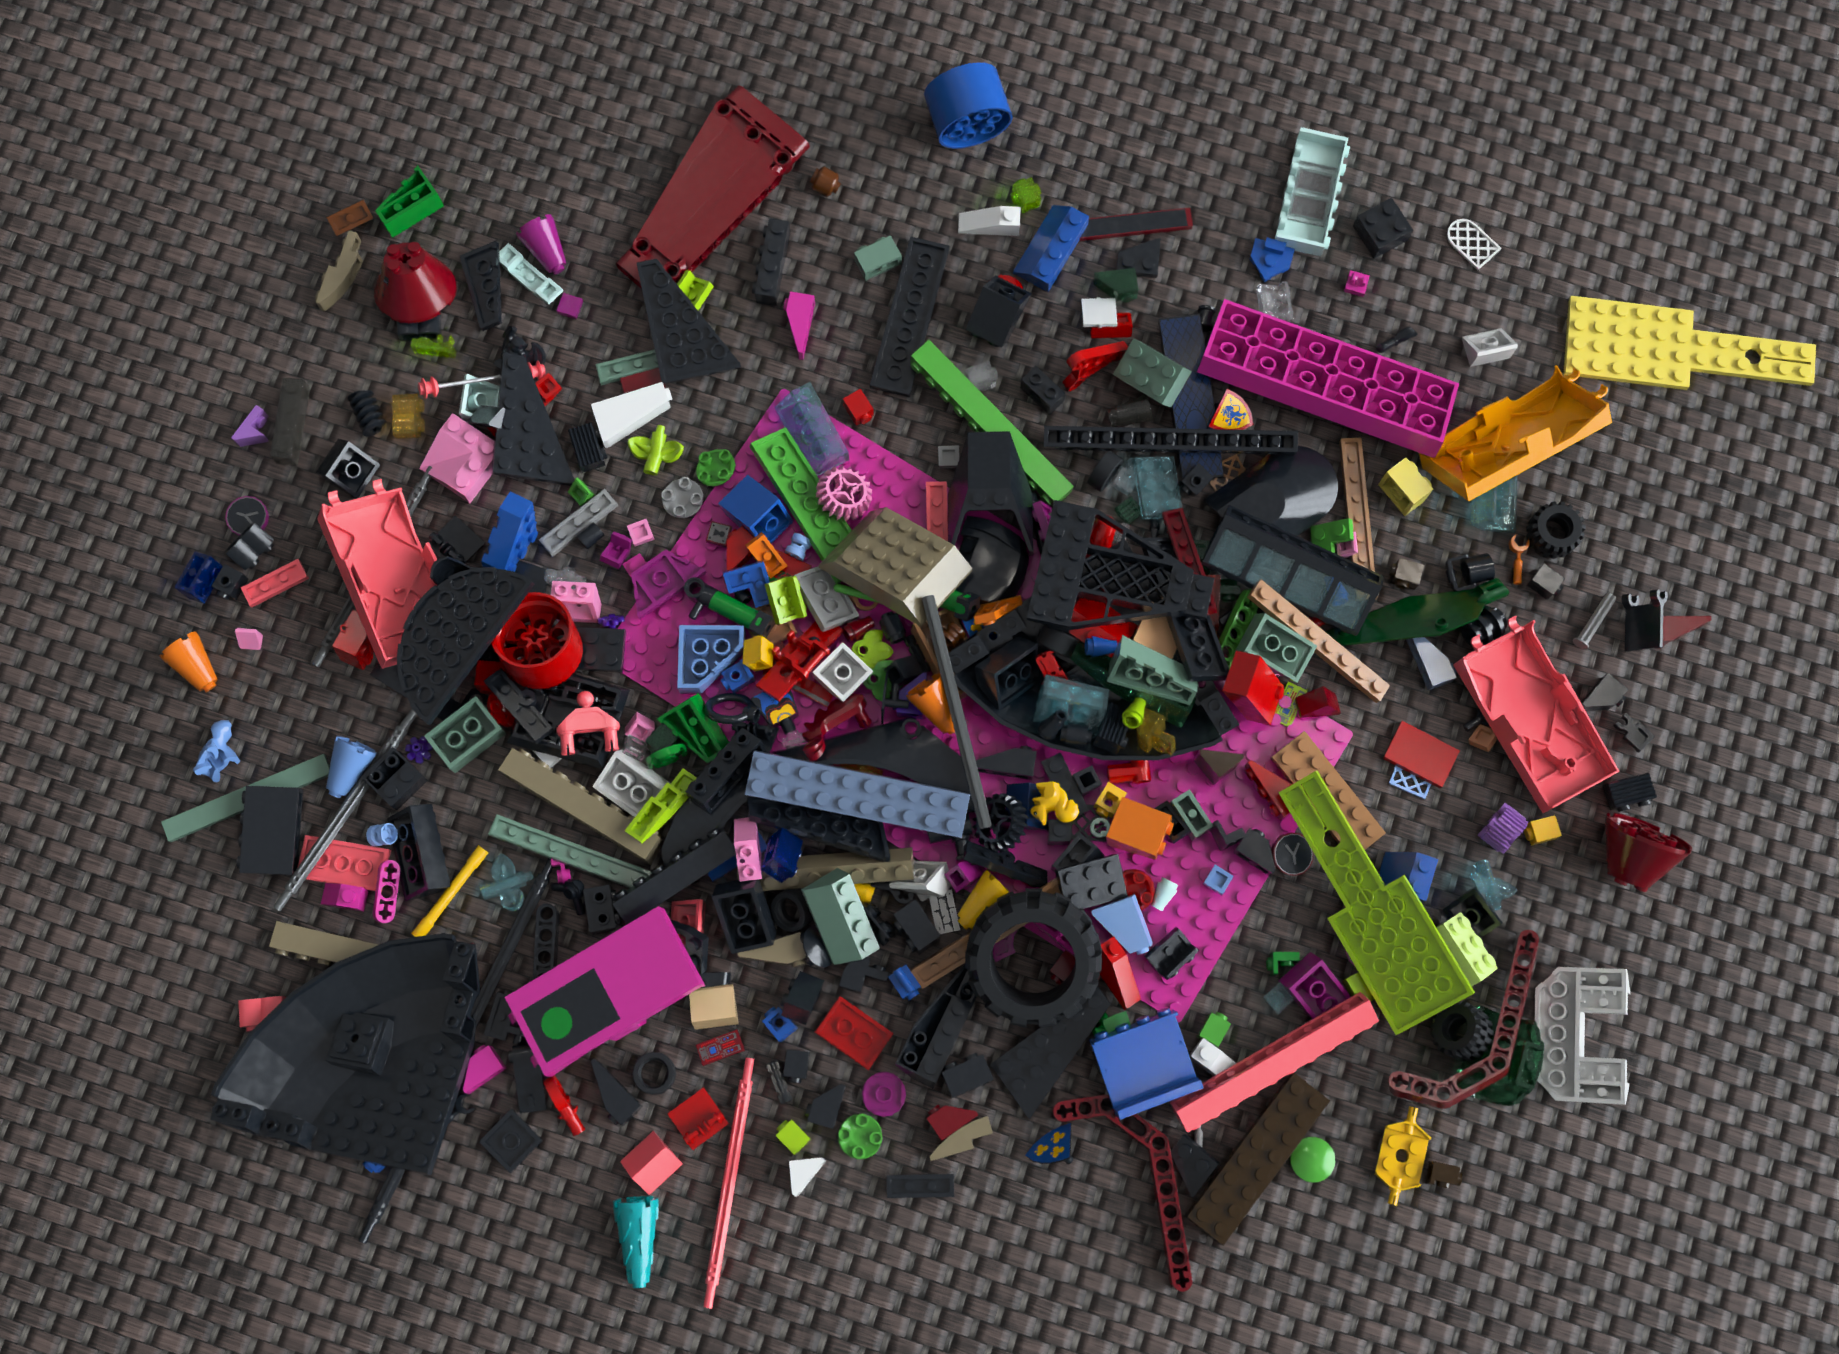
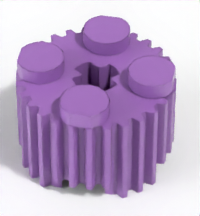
M1504 803L1489 819V823L1483 827L1478 836L1497 852L1500 851L1504 854L1515 839L1525 830L1528 822L1519 812L1507 803Z

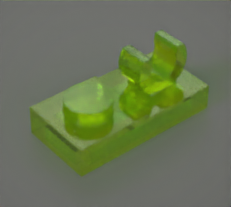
M439 334L437 337L438 343L425 337H420L419 339L412 338L411 348L415 354L455 359L457 353L453 346L454 338L452 336H449V340L446 343L443 342L442 334Z

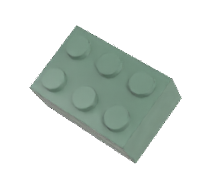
M1133 338L1113 375L1157 402L1171 408L1192 371L1147 344Z
M475 696L424 735V737L449 769L456 773L503 737L506 732Z

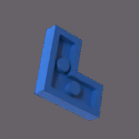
M763 560L722 572L729 594L749 588L755 608L770 604L764 585L770 581Z

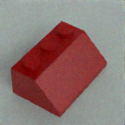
M1078 597L1074 607L1072 622L1104 618L1107 604ZM1109 607L1108 617L1121 615ZM1131 621L1069 630V633L1084 643L1086 638L1095 636L1117 640L1118 644L1122 635L1130 639L1137 625ZM1114 653L1106 654L1103 656L1106 657L1108 660H1111Z

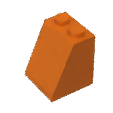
M1122 797L1106 836L1107 845L1156 860L1158 854L1162 856L1166 843L1163 841L1166 834L1170 835L1174 826V823L1171 822L1172 815Z

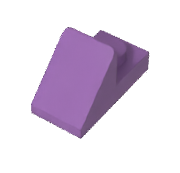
M256 405L231 439L240 447L268 442L269 440L258 430L266 424L269 416L262 408Z

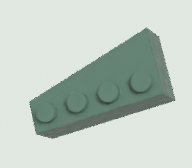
M1123 635L1109 662L1107 682L1188 705L1191 704L1197 693L1198 681L1189 682L1183 664Z

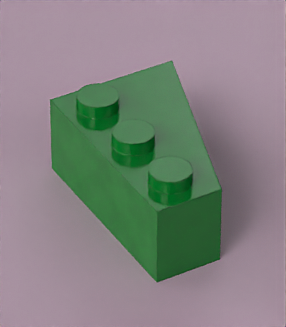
M418 165L413 169L414 173L408 180L404 179L401 182L402 186L395 193H391L375 210L392 238L444 207L436 190Z
M698 693L663 714L657 720L669 727L676 737L679 736L688 744L687 746L706 763H709L729 743V740L719 724L706 716L704 712L705 702Z

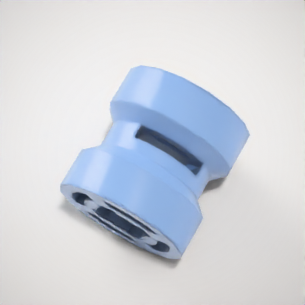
M794 533L791 538V544L786 547L784 552L803 561L806 556L805 552L810 548L811 543L809 538L804 535Z
M392 823L372 825L366 832L368 843L375 847L391 845L397 840L398 836L397 829Z

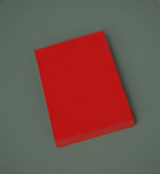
M1401 721L1382 759L1441 789L1460 750Z
M841 996L838 997L815 1031L817 1035L868 1071L894 1035V1033Z

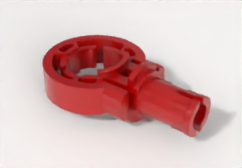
M554 1075L543 1080L545 1088L555 1105L554 1107L560 1112L558 1119L565 1120L573 1136L583 1132L585 1127L576 1114L578 1106H572L569 1095L566 1094L557 1077Z

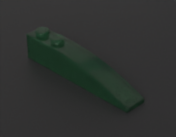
M1078 642L1070 659L1082 670L1124 700L1132 703L1135 698H1142L1146 702L1144 711L1179 728H1182L1196 700L1195 697L1191 704L1188 705L1107 682L1111 657L1107 655L1096 657L1085 655V645Z

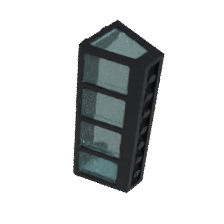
M1228 505L1212 535L1202 561V565L1207 569L1219 572L1228 579L1236 580L1250 589H1253L1257 581L1263 580L1304 614L1314 616L1325 624L1333 625L1340 628L1343 632L1355 636L1358 635L1382 588L1384 576L1231 505Z

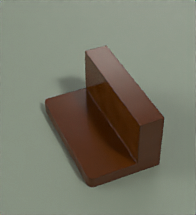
M363 199L326 218L336 236L373 219V215Z

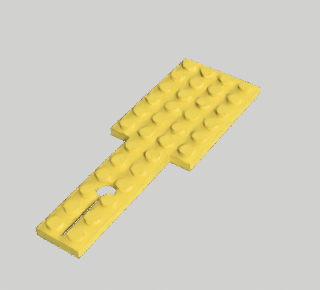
M1570 296L1564 375L1569 376L1573 372V368H1576L1580 371L1579 377L1687 390L1690 387V371L1812 386L1815 379L1816 345L1693 330V310ZM1746 351H1756L1760 356L1759 363L1751 364L1749 359L1745 358Z

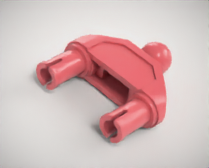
M582 691L578 694L577 703L582 708L575 709L556 729V734H558L561 741V755L567 756V746L569 747V755H574L573 735L602 731L604 733L605 751L611 752V742L613 751L619 750L617 731L620 728L619 722L600 708L590 707L594 702V697L589 691Z

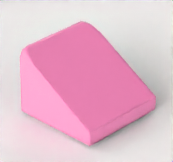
M1353 532V541L1336 544L1337 555L1348 558L1358 553L1356 532Z
M235 629L238 645L241 649H261L263 635L256 629Z

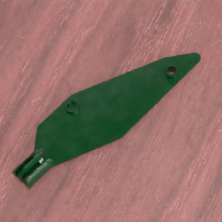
M1495 578L1471 590L1409 596L1368 613L1357 636L1347 634L1337 627L1325 632L1341 645L1440 636L1477 620L1485 605L1508 596L1509 590L1498 578Z

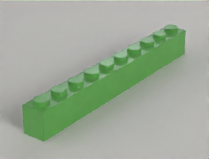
M930 340L911 355L910 365L912 369L918 374L921 373L925 377L926 383L931 388L935 387L940 392L939 395L946 403L950 402L954 406L955 413L961 418L964 417L974 432L1010 431L1030 489L1032 491L1036 490L1041 495L1040 498L1044 503L1053 507L1054 500L1062 501L1072 492L1074 486Z

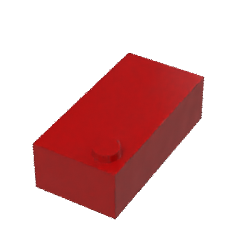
M1236 651L1222 691L1247 720L1271 725L1279 699L1283 698L1284 686L1261 656Z

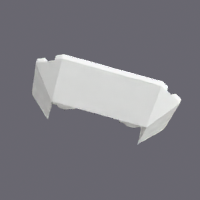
M1557 967L1544 982H1541L1535 988L1533 1077L1556 1101L1626 1105L1629 1083H1627V1060L1584 1057L1585 1013L1627 1015L1628 994H1630L1627 969Z

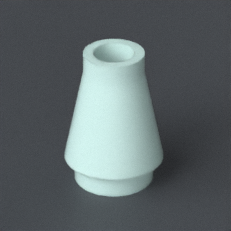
M1162 877L1161 881L1157 883L1151 906L1163 911L1176 894L1178 885Z

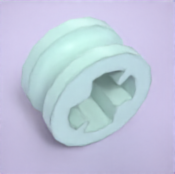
M1096 818L1090 825V832L1096 838H1103L1107 835L1110 824L1104 818ZM1101 822L1104 824L1103 827H1106V831H1101L1099 834L1096 832L1097 829H1094V825H1098Z

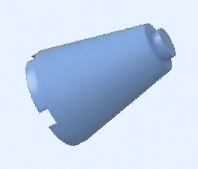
M337 736L334 741L326 789L329 790L328 794L337 798L347 796L376 757L377 752L356 741L355 743L349 741V738Z

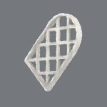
M1456 220L1448 228V242L1477 270L1501 250L1497 243L1470 220ZM1459 223H1466V228H1459ZM1450 231H1456V237H1450ZM1459 231H1466V237H1459ZM1469 231H1476V237H1469ZM1479 233L1485 238H1479ZM1459 240H1466V247L1459 246ZM1469 240H1475L1477 247H1469ZM1479 241H1487V247H1479ZM1461 249L1466 250L1467 255ZM1469 250H1477V256H1469ZM1479 250H1487V256H1480ZM1490 250H1496V251L1490 256ZM1480 259H1486V260L1480 265Z

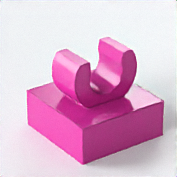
M1350 270L1344 292L1364 297L1370 276Z

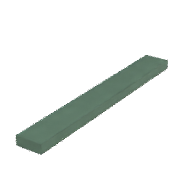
M322 754L248 786L302 788L328 777L330 765L326 755ZM246 786L162 821L161 823L168 841L173 842L244 812L242 792L245 791Z
M496 814L488 836L628 888H631L633 886L632 883L642 876L646 878L652 874L649 870Z

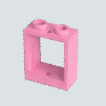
M552 581L551 596L559 599L566 606L574 622L598 623L597 619L600 618L602 604L595 583Z
M749 817L734 819V846L739 880L742 882L762 879V860L757 823L750 821Z

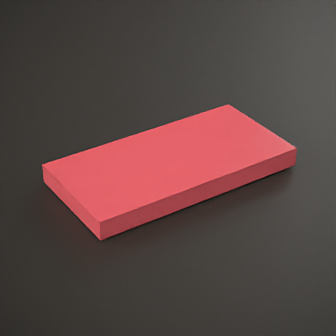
M305 835L298 867L319 837ZM333 840L306 880L363 887L369 891H376L379 865L389 860L391 850Z

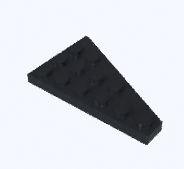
M657 259L637 262L663 385L741 369L740 362L663 268L661 263Z

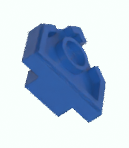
M1267 237L1265 241L1256 238L1250 255V261L1257 268L1263 282H1266L1272 277L1289 270L1295 249L1287 247L1286 242Z

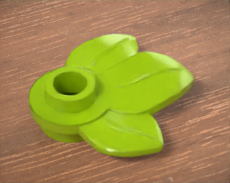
M875 629L866 632L863 639L855 642L852 646V651L870 669H874L878 662L888 659L894 653L890 645L881 642L883 637L882 630ZM860 647H864L866 649L865 654H862L860 652Z

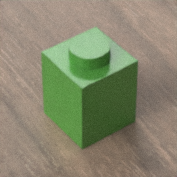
M1219 1012L1215 1014L1210 1013L1197 1038H1204L1215 1047H1219L1231 1025L1227 1021L1228 1017Z

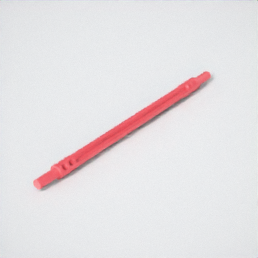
M752 1058L745 1059L742 1080L740 1079L705 1280L707 1288L704 1308L712 1309L715 1289L719 1285L753 1084L751 1076L754 1059Z

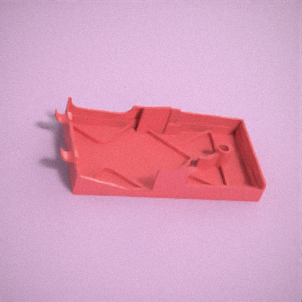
M1517 616L1508 619L1507 622L1511 632L1486 645L1481 643L1480 634L1473 637L1471 644L1474 651L1466 654L1453 666L1541 812L1545 813L1620 771L1565 674L1557 672L1534 632L1535 620L1522 627L1516 621Z

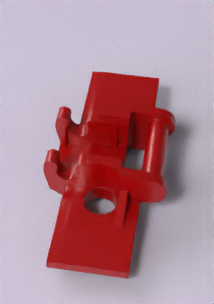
M816 621L799 638L795 636L793 630H790L787 633L788 644L781 651L778 646L772 649L773 657L777 663L756 684V687L777 701H780L798 681L806 680L809 677V673L824 656L827 657L831 653L829 647L844 630L837 626L822 632ZM811 655H814V656L804 665V667L801 668V666L809 659V657H810ZM788 669L792 671L787 677L781 675L783 670Z

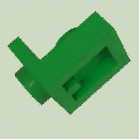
M1299 952L1270 953V957L1266 959L1267 971H1270V976L1278 974V963H1280L1281 967L1294 966V963L1300 961Z

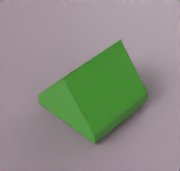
M575 478L568 490V493L580 506H583L595 496L579 478Z

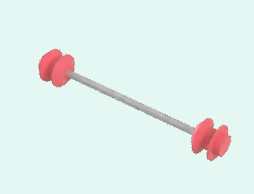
M536 361V364L533 366L530 362H527L533 379L538 378L540 380L546 375L545 367L539 361ZM500 375L438 384L431 376L430 381L427 382L424 378H421V382L418 383V391L420 395L427 399L428 394L436 397L439 388L500 379Z

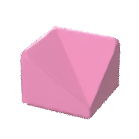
M636 712L625 727V735L643 745L654 731L655 723Z

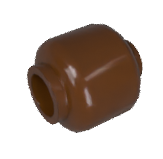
M825 166L820 169L816 168L809 182L812 184L813 191L825 197H829L832 192L836 194L841 185L838 182L839 174Z

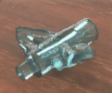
M504 854L498 855L491 869L495 882L480 886L484 900L500 896L501 905L505 909L510 911L519 910L524 901L523 892L519 888L527 885V881L534 879L532 872L523 873L519 871L515 873L516 870L513 862Z
M1480 860L1474 864L1476 873L1472 872L1469 876L1477 890L1484 894L1488 904L1492 905L1493 910H1500L1502 908L1500 903L1502 899L1513 896L1517 889L1499 878H1494L1489 861Z

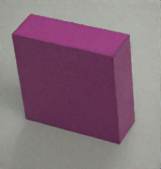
M563 293L556 310L557 314L577 320L583 299Z

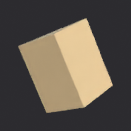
M733 984L699 988L689 994L691 1022L695 1030L739 1024Z

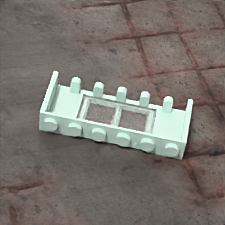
M1300 128L1275 240L1286 242V246L1294 248L1295 251L1320 257L1324 249H1328L1331 237H1327L1328 231H1332L1335 220L1331 218L1332 212L1335 213L1338 206V201L1335 198L1336 194H1340L1342 182H1339L1340 176L1344 175L1346 164H1343L1344 158L1348 157L1350 146H1347V137Z

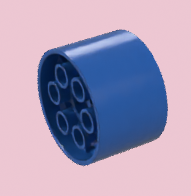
M969 63L952 68L933 79L924 91V97L939 142L944 147L959 149L984 143L1001 134L1012 122L1013 116L997 69L991 64Z

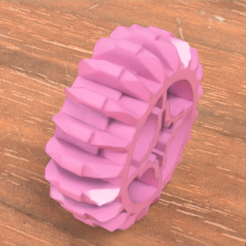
M843 465L839 469L834 466L831 471L827 470L820 477L819 483L816 486V497L819 498L818 505H824L823 511H829V517L834 514L837 520L843 517L846 522L849 518L854 520L857 516H862L869 508V504L872 501V489L869 488L870 482H864L865 475H858L859 470L853 472L851 466L847 470H845ZM833 483L835 486L834 491L830 492L829 485ZM858 494L859 498L857 503L854 502V495Z

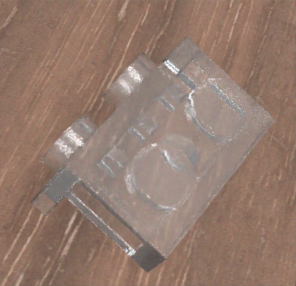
M1282 282L1278 286L1260 284L1256 287L1259 312L1287 322L1293 320L1288 282Z

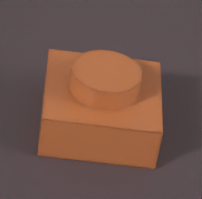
M1481 724L1469 738L1470 745L1489 752L1497 741L1493 730Z

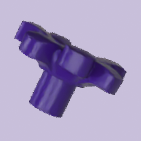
M608 614V617L604 616L597 619L598 624L612 629H616V625H619V622L625 621L624 616H615V614Z
M423 736L420 740L416 737L411 738L412 745L407 744L405 750L410 752L407 754V758L410 761L415 759V762L418 764L423 763V758L429 760L432 757L428 751H431L433 747L430 743H427V739Z

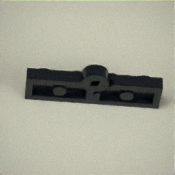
M502 668L484 680L485 685L536 744L554 731L552 726L534 707L537 702L534 692L531 690L521 692Z
M967 841L964 846L963 859L971 864H977L992 872L1006 875L1013 880L1025 882L1031 887L1040 888L1047 884V870L1021 860L1014 862L1016 858L1009 851L995 852L992 849Z

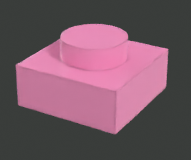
M647 519L627 526L635 547L655 540Z

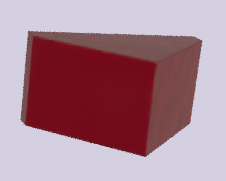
M1324 686L1295 698L1300 718L1341 714L1336 694Z

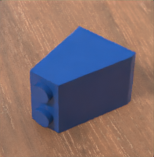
M749 475L744 477L718 503L724 513L739 528L743 526L753 537L762 532L771 544L794 522L781 500Z
M1385 852L1379 875L1385 885L1405 875L1421 903L1427 900L1438 859L1418 852Z

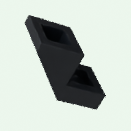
M1092 765L1072 775L1082 797L1102 785Z

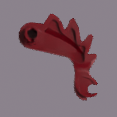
M851 694L844 702L836 698L829 704L826 711L821 708L817 710L813 723H804L807 731L802 733V736L808 743L803 747V751L809 761H815L821 757L826 746L823 737L832 728L852 716L855 717L860 728H865L864 721L867 727L872 723L864 709L867 701L862 694Z

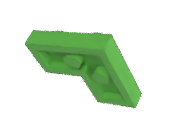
M1347 518L1312 526V543L1335 553V544L1354 540L1353 520Z

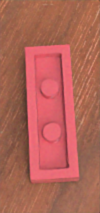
M947 481L926 482L927 530L948 541Z
M296 559L241 587V590L249 606L254 607L308 580L309 577L301 561Z

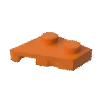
M1021 595L982 604L974 615L976 625L983 623L984 626L995 623V620L1023 604Z

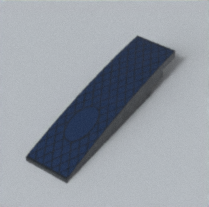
M1200 314L1159 319L1162 354L1192 371L1170 408L1173 428L1212 429L1208 427L1215 412L1211 380L1209 376L1197 372L1206 349ZM1177 453L1181 478L1197 463H1200L1214 477L1213 479L1224 477L1221 454Z

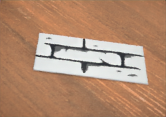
M952 889L948 890L944 896L935 897L929 895L935 928L939 934L960 930Z

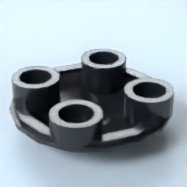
M816 925L808 927L805 932L800 934V940L803 943V949L806 954V962L810 966L816 965L824 968L831 965V960Z

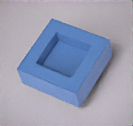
M1214 865L1203 884L1218 894L1223 895L1234 876L1219 866Z

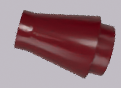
M870 616L850 621L842 627L844 630L843 634L849 642H856L866 632L875 627V624Z

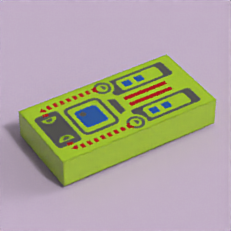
M1288 681L1283 696H1289L1292 703L1290 707L1282 708L1278 702L1275 713L1281 717L1280 724L1286 727L1292 724L1298 711L1295 698L1307 693L1308 690Z

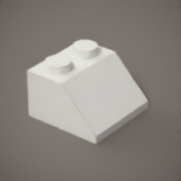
M842 642L813 671V678L829 693L844 702L873 673V670Z

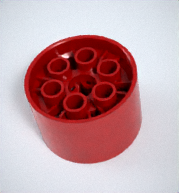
M540 592L527 594L492 641V646L509 676L518 684L532 689L551 688L567 680L578 668L583 654L581 636L566 606L554 596ZM555 619L560 620V621L552 628V625H553ZM530 621L531 625L526 627L524 624ZM564 635L563 638L556 639L558 636ZM507 644L517 645L516 647L506 648ZM524 655L523 659L517 660L519 656Z

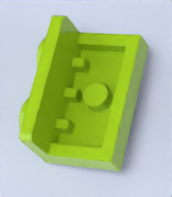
M689 270L684 272L677 283L698 311L714 287L711 282L695 277Z
M785 576L764 584L776 625L796 618L807 617L806 604L803 601L800 591L801 586L796 576Z

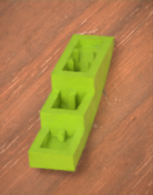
M682 769L671 784L667 782L655 798L650 797L625 829V832L640 843L645 842L689 798L685 791L688 789L689 784L695 781L697 777Z

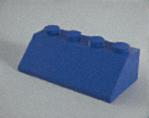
M1053 205L1014 269L1013 274L1049 292L1088 226L1089 216L1070 206Z

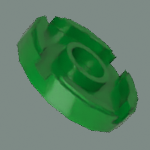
M675 744L652 753L645 761L650 769L653 768V765L655 768H661L679 760L678 756L681 754L685 757L688 751L685 744Z

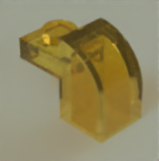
M1145 708L1143 723L1136 728L1138 745L1144 752L1149 753L1152 748H1155L1160 753L1172 756L1176 750L1175 736L1164 732L1166 729L1164 715Z

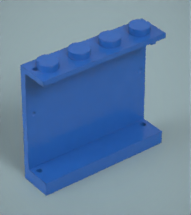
M1164 1008L1157 1011L1158 1015L1150 1018L1149 1015L1136 1019V1023L1128 1025V1023L1120 1024L1115 1027V1031L1109 1033L1102 1031L1095 1034V1038L1090 1039L1115 1115L1120 1120L1204 1088L1201 1080L1196 1077L1176 1019L1177 1011Z

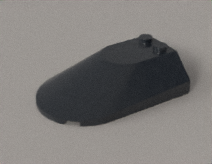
M1298 446L1296 455H1267L1203 500V503L1214 510L1220 518L1223 517L1228 505H1231L1299 536L1323 519L1332 509L1337 498L1338 480L1333 466L1322 454L1311 448ZM1230 530L1249 558L1256 542ZM1262 545L1252 567H1256L1277 551Z

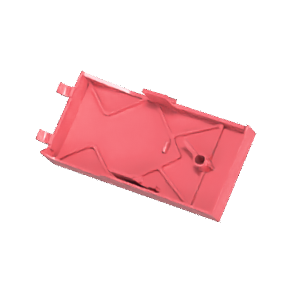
M382 479L372 481L375 494L341 502L338 498L337 490L328 492L330 506L321 505L317 520L381 669L397 665L398 644H401L402 635L405 630L403 626L416 603L436 585L430 578V569L433 563L437 561V558L429 542L422 548L415 532L402 488L386 491L383 488Z

